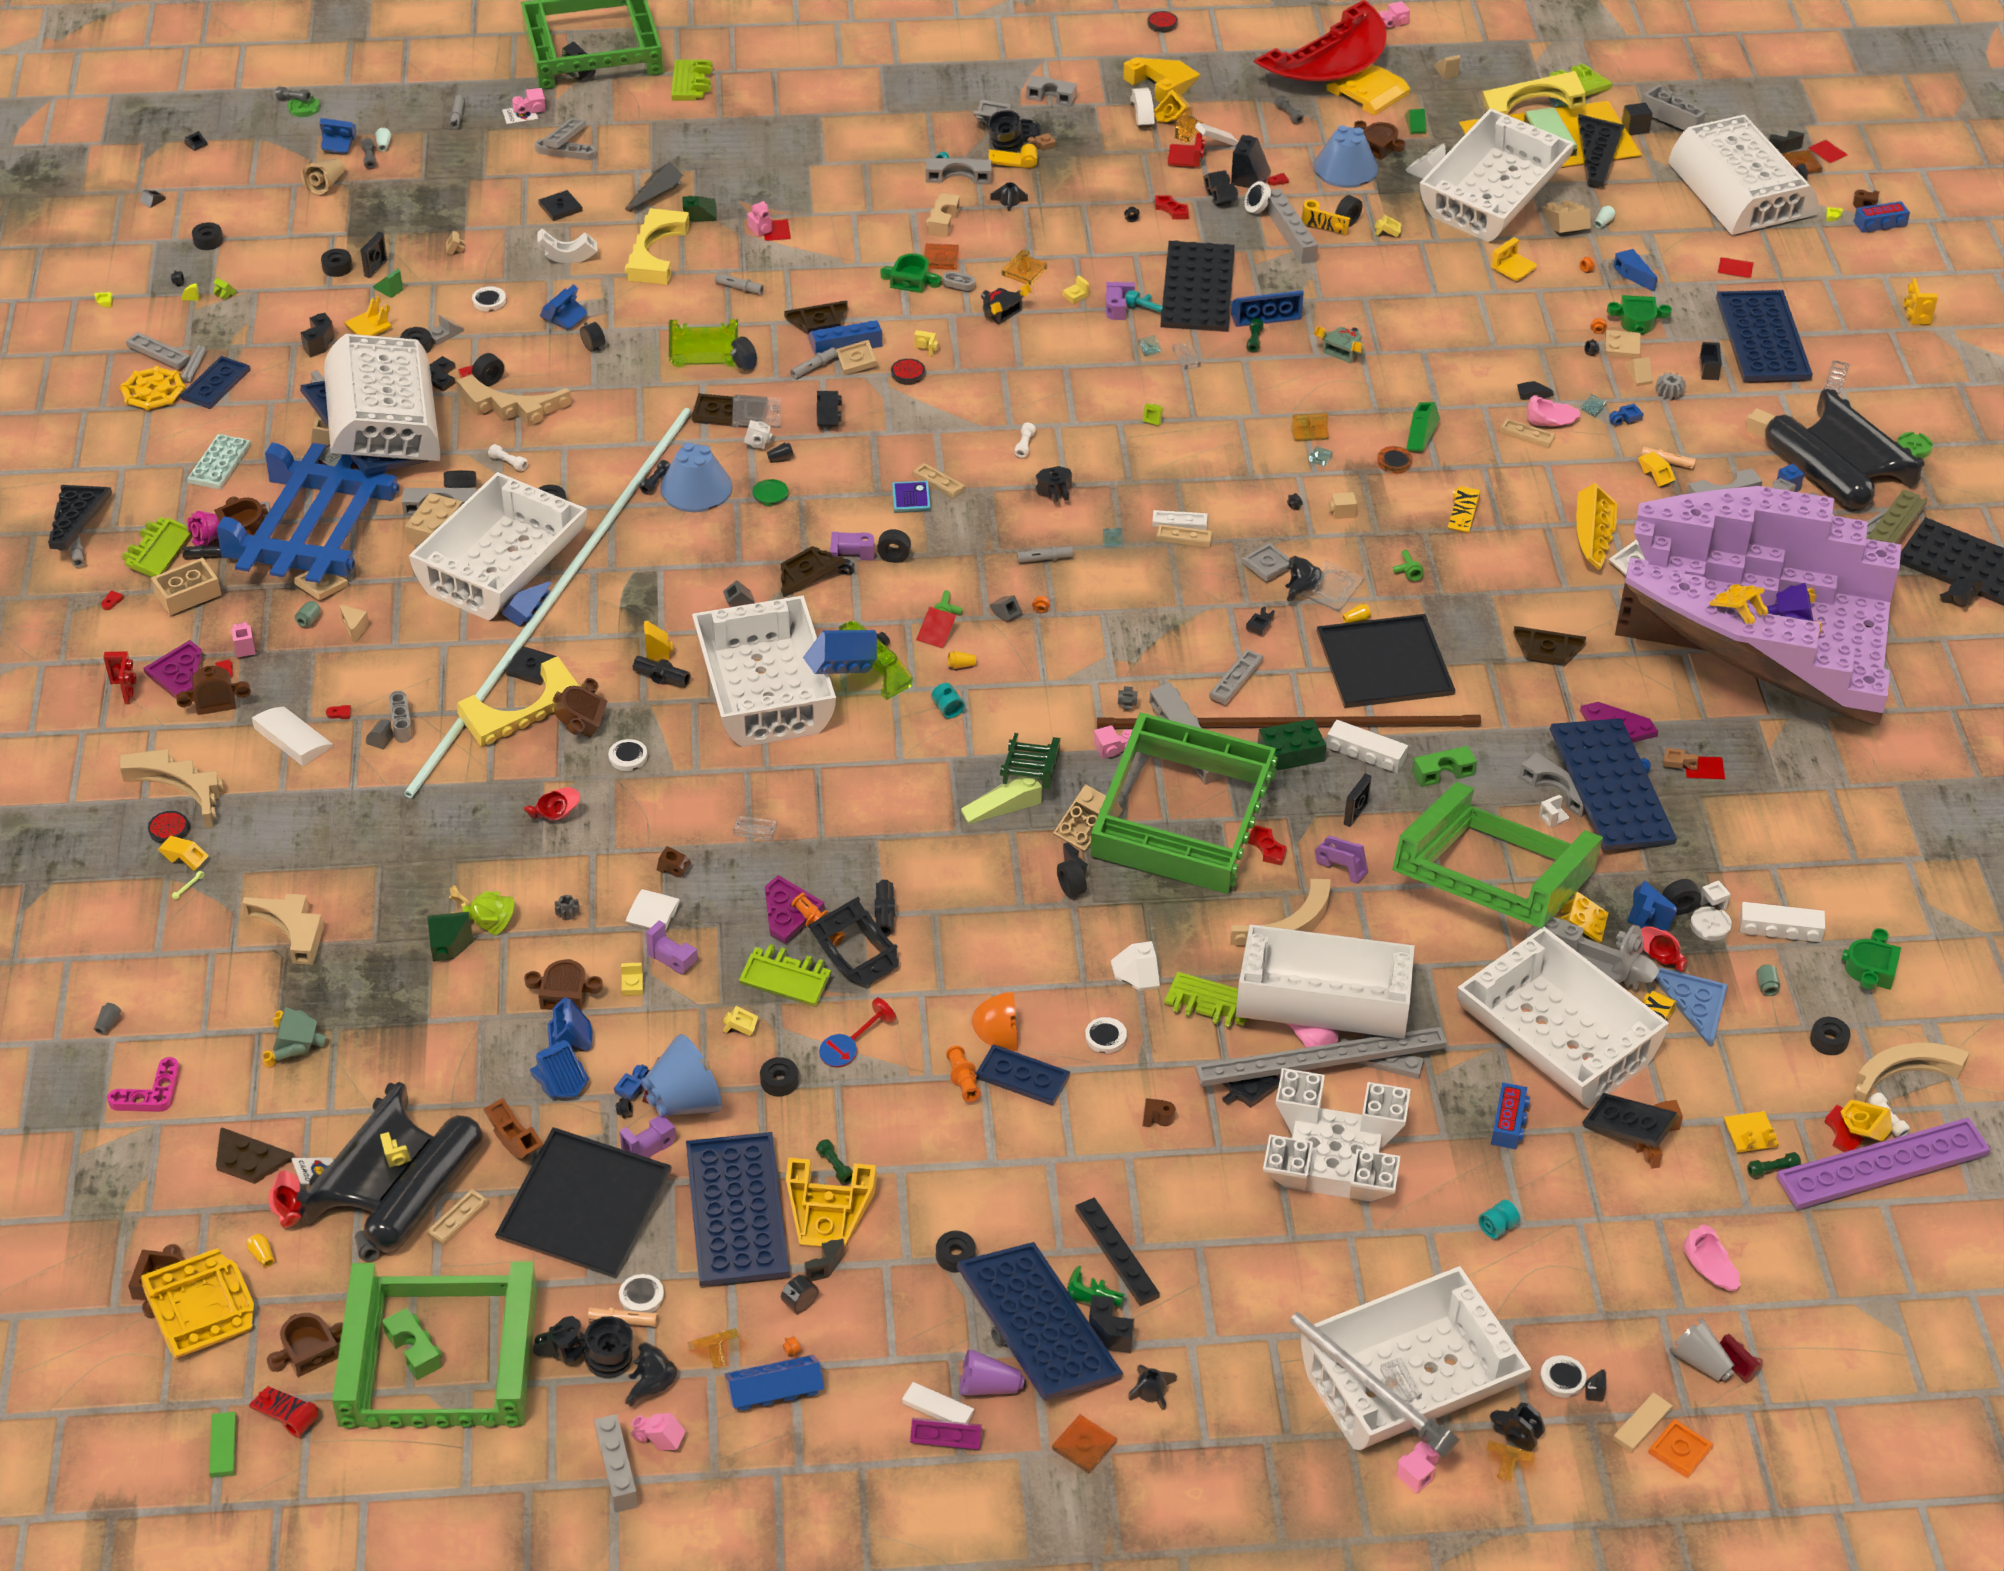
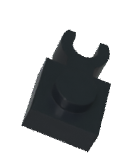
M1262 607L1260 615L1255 613L1246 623V629L1263 636L1271 626L1275 611L1272 610L1271 613H1266V607Z

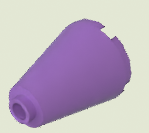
M967 1350L962 1367L964 1371L960 1378V1394L965 1396L1017 1393L1018 1389L1022 1390L1024 1376L1021 1375V1370L975 1350Z

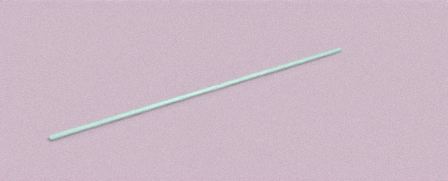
M689 408L683 409L475 694L481 702L692 413ZM460 717L405 790L404 795L407 798H413L465 726Z

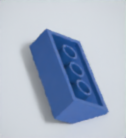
M1303 290L1236 298L1232 301L1231 316L1235 327L1250 326V322L1253 319H1260L1264 324L1301 320Z
M878 320L811 331L808 334V339L814 355L823 353L832 347L839 349L865 340H869L872 348L882 347V329Z
M823 630L803 656V659L814 674L867 673L872 669V665L877 660V632L875 630Z
M814 1355L724 1373L731 1405L738 1410L749 1409L752 1404L756 1403L769 1405L774 1403L775 1399L783 1398V1401L793 1400L797 1398L796 1395L804 1393L806 1396L818 1394L819 1390L824 1389L820 1362Z

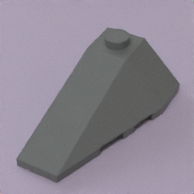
M670 161L656 169L647 179L645 185L639 189V193L632 198L625 209L629 210L672 187L675 189L681 183L680 179L683 177V174Z

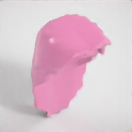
M1537 395L1532 396L1528 402V420L1535 426L1552 427L1572 424L1581 417L1579 409H1575L1569 404L1553 403L1551 400L1542 399V397Z
M1286 1023L1294 1030L1306 1048L1338 1043L1337 1030Z
M1705 1224L1701 1225L1699 1229L1691 1230L1684 1243V1252L1690 1262L1714 1285L1723 1287L1728 1291H1736L1741 1286L1739 1271L1734 1268V1265L1729 1260L1728 1252L1720 1243L1716 1231Z

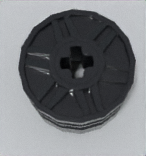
M1002 110L994 113L989 118L988 128L992 146L995 150L1015 152L1023 146L1025 138L1021 118L1016 112Z
M614 1316L600 1317L594 1320L585 1332V1364L589 1371L599 1377L615 1378L624 1374L630 1368L633 1360L632 1329L621 1318Z

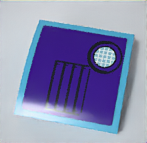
M928 481L892 482L894 513L930 511Z

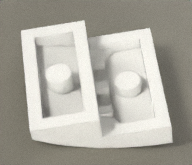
M642 889L629 911L626 923L649 930L660 920L666 924L667 930L670 919L675 916L680 899Z

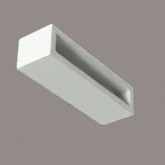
M1339 720L1335 721L1328 732L1326 748L1394 773L1399 772L1406 760L1408 745Z
M1742 902L1739 913V933L1822 942L1825 932V911Z

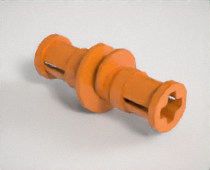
M801 893L792 901L791 906L797 908L803 914V917L807 920L805 925L809 928V924L825 916L829 911L825 910L821 913L818 907L806 898L807 895ZM839 931L829 937V939L836 947L844 940L846 934Z
M959 1045L951 1046L946 1051V1057L951 1061L952 1066L950 1073L951 1081L962 1089V1097L965 1101H976L981 1095L980 1089L975 1084L977 1077L975 1074L976 1067L965 1059L964 1048Z

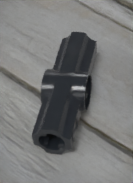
M637 655L632 666L633 671L650 676L657 684H663L666 681L686 688L691 677L690 672L673 667L671 662L666 659H660L657 662Z
M885 879L876 883L874 907L876 924L885 936L889 937L890 934L894 933L895 899H893V883Z

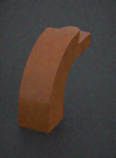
M504 1098L484 1108V1112L494 1127V1133L513 1156L521 1159L543 1146L534 1128L525 1129L515 1118Z
M1677 1100L1664 1101L1653 1105L1677 1112L1679 1118L1670 1131L1680 1130L1683 1115ZM1635 1142L1636 1153L1643 1152L1646 1161L1648 1160L1651 1169L1660 1168L1663 1155L1660 1146L1656 1148Z

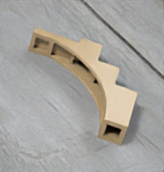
M472 374L456 380L458 394L477 416L493 410L502 421L519 416L529 427L544 421V415L571 405L570 391L567 388L552 394L521 396L491 389L479 382Z
M168 749L120 755V769L124 782H158L184 791L202 808L205 828L213 827V819H216V810L212 805H216V799L220 798V790H223L222 778L218 779L217 771L199 773L198 768H194L192 760L174 762V757H170Z

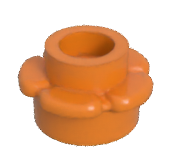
M1587 256L1581 259V270L1583 272L1593 271L1595 267L1594 260Z
M1596 318L1592 321L1590 328L1593 332L1600 334L1607 330V323L1602 318Z
M1038 596L1032 602V606L1037 612L1044 613L1049 610L1050 603L1048 598Z
M795 1336L785 1338V1343L782 1346L788 1356L793 1355L796 1358V1355L802 1352Z

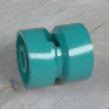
M942 683L932 691L931 699L945 718H955L963 712L965 702L950 683Z
M1506 1199L1501 1200L1478 1217L1482 1231L1491 1239L1500 1237L1506 1233L1505 1230L1512 1229L1521 1221L1519 1211L1515 1205Z

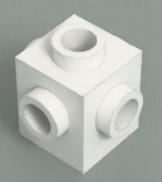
M750 420L744 443L750 444L754 448L764 449L765 444L770 443L772 433H769L771 426L761 421Z

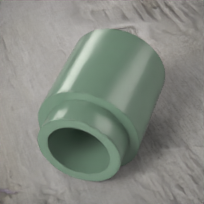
M314 601L306 602L295 614L297 624L305 628L310 627L320 616L321 607Z
M1769 964L1762 965L1756 971L1760 991L1765 996H1774L1779 993L1781 986L1777 969Z

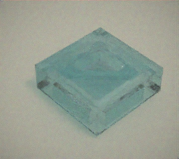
M1155 335L1139 339L1138 341L1144 357L1160 353L1161 351Z
M1591 394L1581 406V409L1596 418L1606 406V402Z
M1316 446L1309 456V461L1326 466L1333 452Z
M1121 528L1103 529V546H1121Z

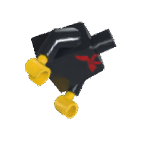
M1025 284L1021 286L1017 292H1011L1003 288H998L993 292L984 290L981 294V299H983L982 309L985 317H991L997 324H1001L1021 312L1022 298L1032 292L1030 285Z

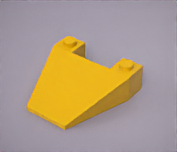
M1135 57L1124 63L1123 79L1133 86L1148 78L1156 81L1154 100L1159 103L1171 90L1182 96L1201 77V74L1178 60Z
M788 1158L786 1182L799 1245L822 1247V1243L843 1238L844 1245L846 1246L875 1195L876 1165L854 1163L851 1187L810 1183L812 1174L811 1160Z

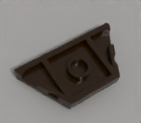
M848 301L784 311V317L807 334L819 329L842 326L848 309Z
M811 546L782 562L781 592L783 597L845 564L844 558L842 556L834 557L831 555V552L822 551L817 547Z
M1514 626L1513 634L1526 659L1565 665L1586 642L1585 636Z
M223 1127L220 1129L216 1160L217 1171L256 1184L263 1180L265 1176L278 1171V1166L286 1161L291 1163V1158H295L292 1152Z

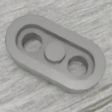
M949 271L943 274V284L950 288L970 291L975 287V278L970 275Z

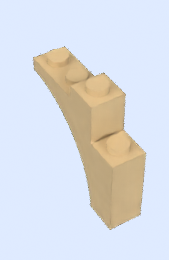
M286 894L284 900L244 897L242 904L245 917L261 919L278 927L291 942L290 953L293 964L313 965L324 926L321 914H308L309 906L306 895Z

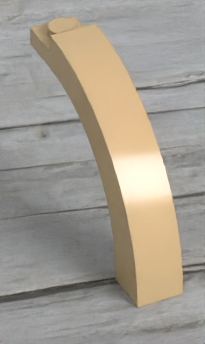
M1310 879L1309 895L1298 911L1281 921L1258 926L1312 932L1326 913L1331 879ZM1231 925L1230 945H1246L1249 925Z
M1926 1042L1902 1044L1886 1049L1871 1058L1858 1073L1855 1083L1856 1090L1854 1092V1095L1857 1096L1856 1101L1866 1103L1869 1095L1880 1082L1901 1072L1931 1071L1958 1080L1970 1052L1949 1045Z

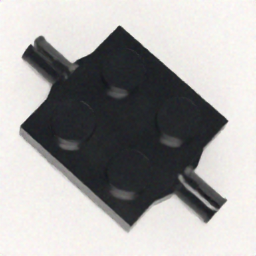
M1272 1075L1222 1083L1230 1091L1222 1097V1100L1228 1105L1234 1099H1238L1251 1108L1279 1087L1280 1079Z

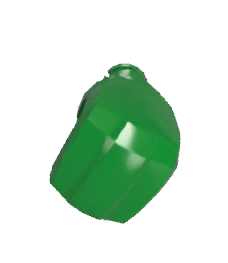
M1081 1266L1074 1269L1067 1285L1068 1293L1075 1302L1091 1306L1092 1295L1115 1298L1114 1305L1121 1307L1125 1296L1124 1293L1106 1288V1281L1102 1279L1098 1285L1096 1280L1092 1278L1090 1288L1084 1286L1082 1283Z

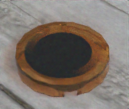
M1389 446L1378 452L1377 464L1386 472L1389 470L1394 474H1398L1410 469L1413 457L1407 449Z

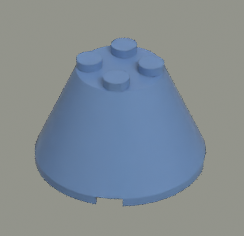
M1341 125L1332 134L1314 161V172L1323 178L1322 181L1337 187L1353 188L1359 187L1364 182L1370 183L1375 179L1378 173V164L1363 133V129Z
M687 442L676 453L662 479L660 490L662 497L667 500V504L673 508L685 512L708 511L709 507L715 505L719 507L727 501L732 492V481L711 452L709 446Z
M683 1034L674 1038L646 1077L641 1079L644 1089L648 1091L646 1099L651 1107L656 1106L660 1117L716 1113L722 1108L721 1095L711 1070H705L700 1061L703 1059L702 1054L693 1042Z

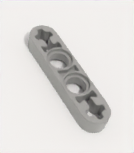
M543 139L535 142V150L539 154L582 160H592L596 157V149L592 145L566 142L559 147L560 149H552L549 146L543 145Z

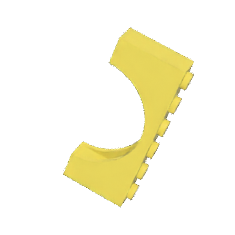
M1576 71L1483 91L1486 111L1491 108L1508 115L1514 105L1532 97H1553L1565 102L1570 109L1586 106L1585 91Z
M650 208L648 215H645L644 224L641 225V233L637 235V243L633 245V253L629 255V263L625 265V274L628 276V281L668 284L671 276L670 261L655 258L648 253L647 249L651 244L662 238L676 235L686 236L690 226L689 212Z
M558 656L541 664L540 674L545 682V691L537 702L525 709L517 711L496 710L482 703L475 695L457 703V714L480 747L492 744L503 736L507 737L512 732L520 728L524 729L529 724L541 721L546 716L555 713V702L552 701L557 691L562 693L568 686H579Z

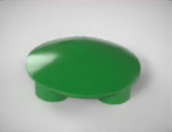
M776 479L762 480L752 490L753 496L767 507L788 498L787 485Z

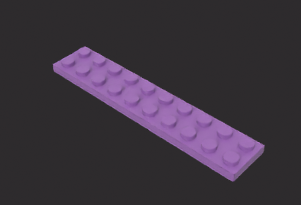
M1968 1117L1777 1171L1776 1178L1798 1210L1987 1156L1990 1154L1991 1149Z

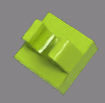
M218 277L213 282L215 284L213 293L223 300L229 295L234 296L237 292L229 283Z
M1145 404L1142 421L1159 426L1164 407L1157 404Z

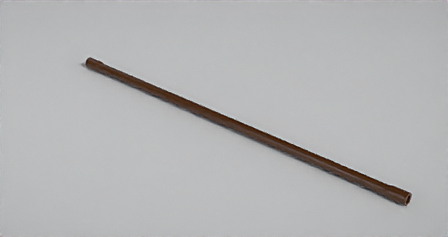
M1480 714L1461 716L1197 718L1200 727H1272L1314 719L1317 726H1333L1336 720L1353 726H1481ZM1097 717V729L1113 726L1114 729L1134 728L1137 718Z

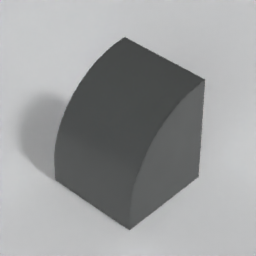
M737 580L723 591L727 603L732 607L755 603L751 590Z
M1015 595L1003 596L989 605L995 615L1002 620H1010L1022 612Z
M378 721L366 736V744L384 750L393 738L391 721Z

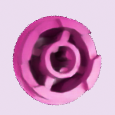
M199 510L191 513V518H187V531L192 533L194 538L192 543L196 546H199V544L207 546L217 540V526L220 523L214 513Z

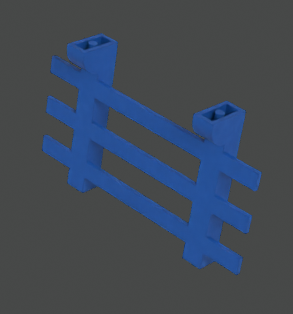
M271 443L265 452L269 482L286 484L254 536L247 535L245 528L235 519L223 517L217 526L221 556L239 559L235 565V570L249 572L254 563L258 562L274 565L270 571L272 576L285 577L290 568L308 570L305 581L320 583L325 573L347 577L355 567V559H353L352 551L340 548L370 498L392 501L395 495L399 493L400 486L397 483V476L385 474L386 471L364 475L361 470L351 469L354 460L349 454H342L336 466L317 464L327 448L325 444L312 443L303 459L297 461L294 460L292 453L286 447L278 443ZM302 487L320 490L289 541L270 538ZM336 492L355 495L324 547L305 544Z

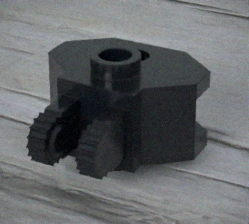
M1056 466L1042 469L1036 474L1038 484L1035 486L1038 494L1048 496L1054 502H1058L1060 496H1063L1064 500H1069L1068 490L1072 487V472L1069 468Z
M574 1316L564 1317L556 1325L549 1327V1332L537 1335L534 1340V1354L536 1356L552 1354L553 1359L559 1358L564 1363L576 1361L585 1351V1334L580 1332V1320Z
M1520 1402L1516 1408L1511 1407L1509 1412L1494 1410L1490 1413V1419L1494 1422V1430L1505 1435L1508 1441L1513 1442L1525 1452L1531 1453L1538 1444L1537 1439L1546 1430L1541 1414L1528 1403Z

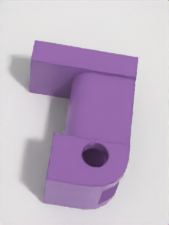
M1106 282V316L1109 319L1125 320V297L1129 290H1135V282Z
M832 532L831 555L837 558L839 555H860V560H874V536L867 532Z
M1328 836L1315 849L1318 864L1328 867L1332 863L1347 866L1351 882L1358 883L1368 873L1364 845Z
M659 920L646 931L648 956L667 965L673 971L683 974L697 961L696 948L687 943L681 946L667 938L666 924Z
M660 1115L649 1121V1128L636 1136L627 1127L619 1131L621 1149L647 1158L668 1148L674 1142L676 1136L675 1127L665 1116L660 1117Z

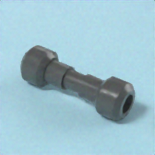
M278 86L275 90V95L278 99L285 100L286 98L293 97L301 102H309L311 99V93L306 89L292 91L286 87Z
M1285 96L1277 97L1275 105L1279 109L1288 112L1292 122L1295 124L1301 123L1304 119V114L1300 110L1292 108Z
M365 138L361 142L362 150L365 151L364 166L367 169H373L377 165L376 157L373 156L374 141L371 138Z

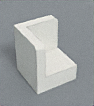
M1561 795L1541 802L1539 817L1549 828L1569 821V816L1561 808L1563 799Z
M1716 881L1702 887L1700 905L1710 902L1712 906L1717 904L1722 910H1726L1730 893L1720 881Z

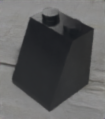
M1242 135L1233 151L1231 183L1244 188H1250L1259 181L1266 184L1271 170L1260 142L1256 137Z

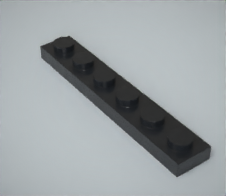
M1093 1197L1075 1205V1211L1139 1306L1159 1299L1160 1292L1096 1198Z

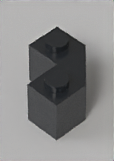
M1226 170L1207 173L1203 176L1206 192L1209 196H1213L1212 202L1214 205L1229 203L1238 199V189L1234 183L1230 184V177Z
M325 312L309 317L311 328L300 332L303 349L310 358L325 353L328 350V344L335 338L332 321Z
M817 391V426H838V422H842V411H838L839 406H842V395H839L838 391Z
M1092 1295L1089 1323L1108 1351L1131 1353L1135 1319L1113 1316L1115 1298Z

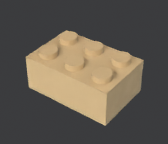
M429 493L405 525L407 543L419 546L463 505V502Z
M203 558L151 578L154 594L169 615L221 595L218 578Z

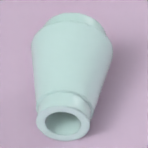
M379 128L375 133L377 147L379 151L385 152L391 139V133L387 128Z
M1611 206L1602 207L1594 221V226L1601 229L1615 218V210Z

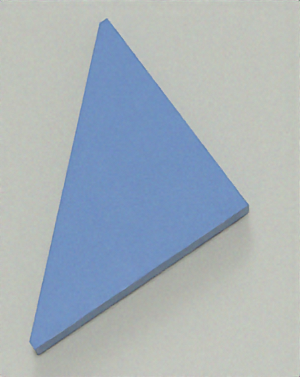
M1658 967L1660 970L1654 979L1669 998L1676 1001V1007L1704 1041L1712 1047L1728 984Z

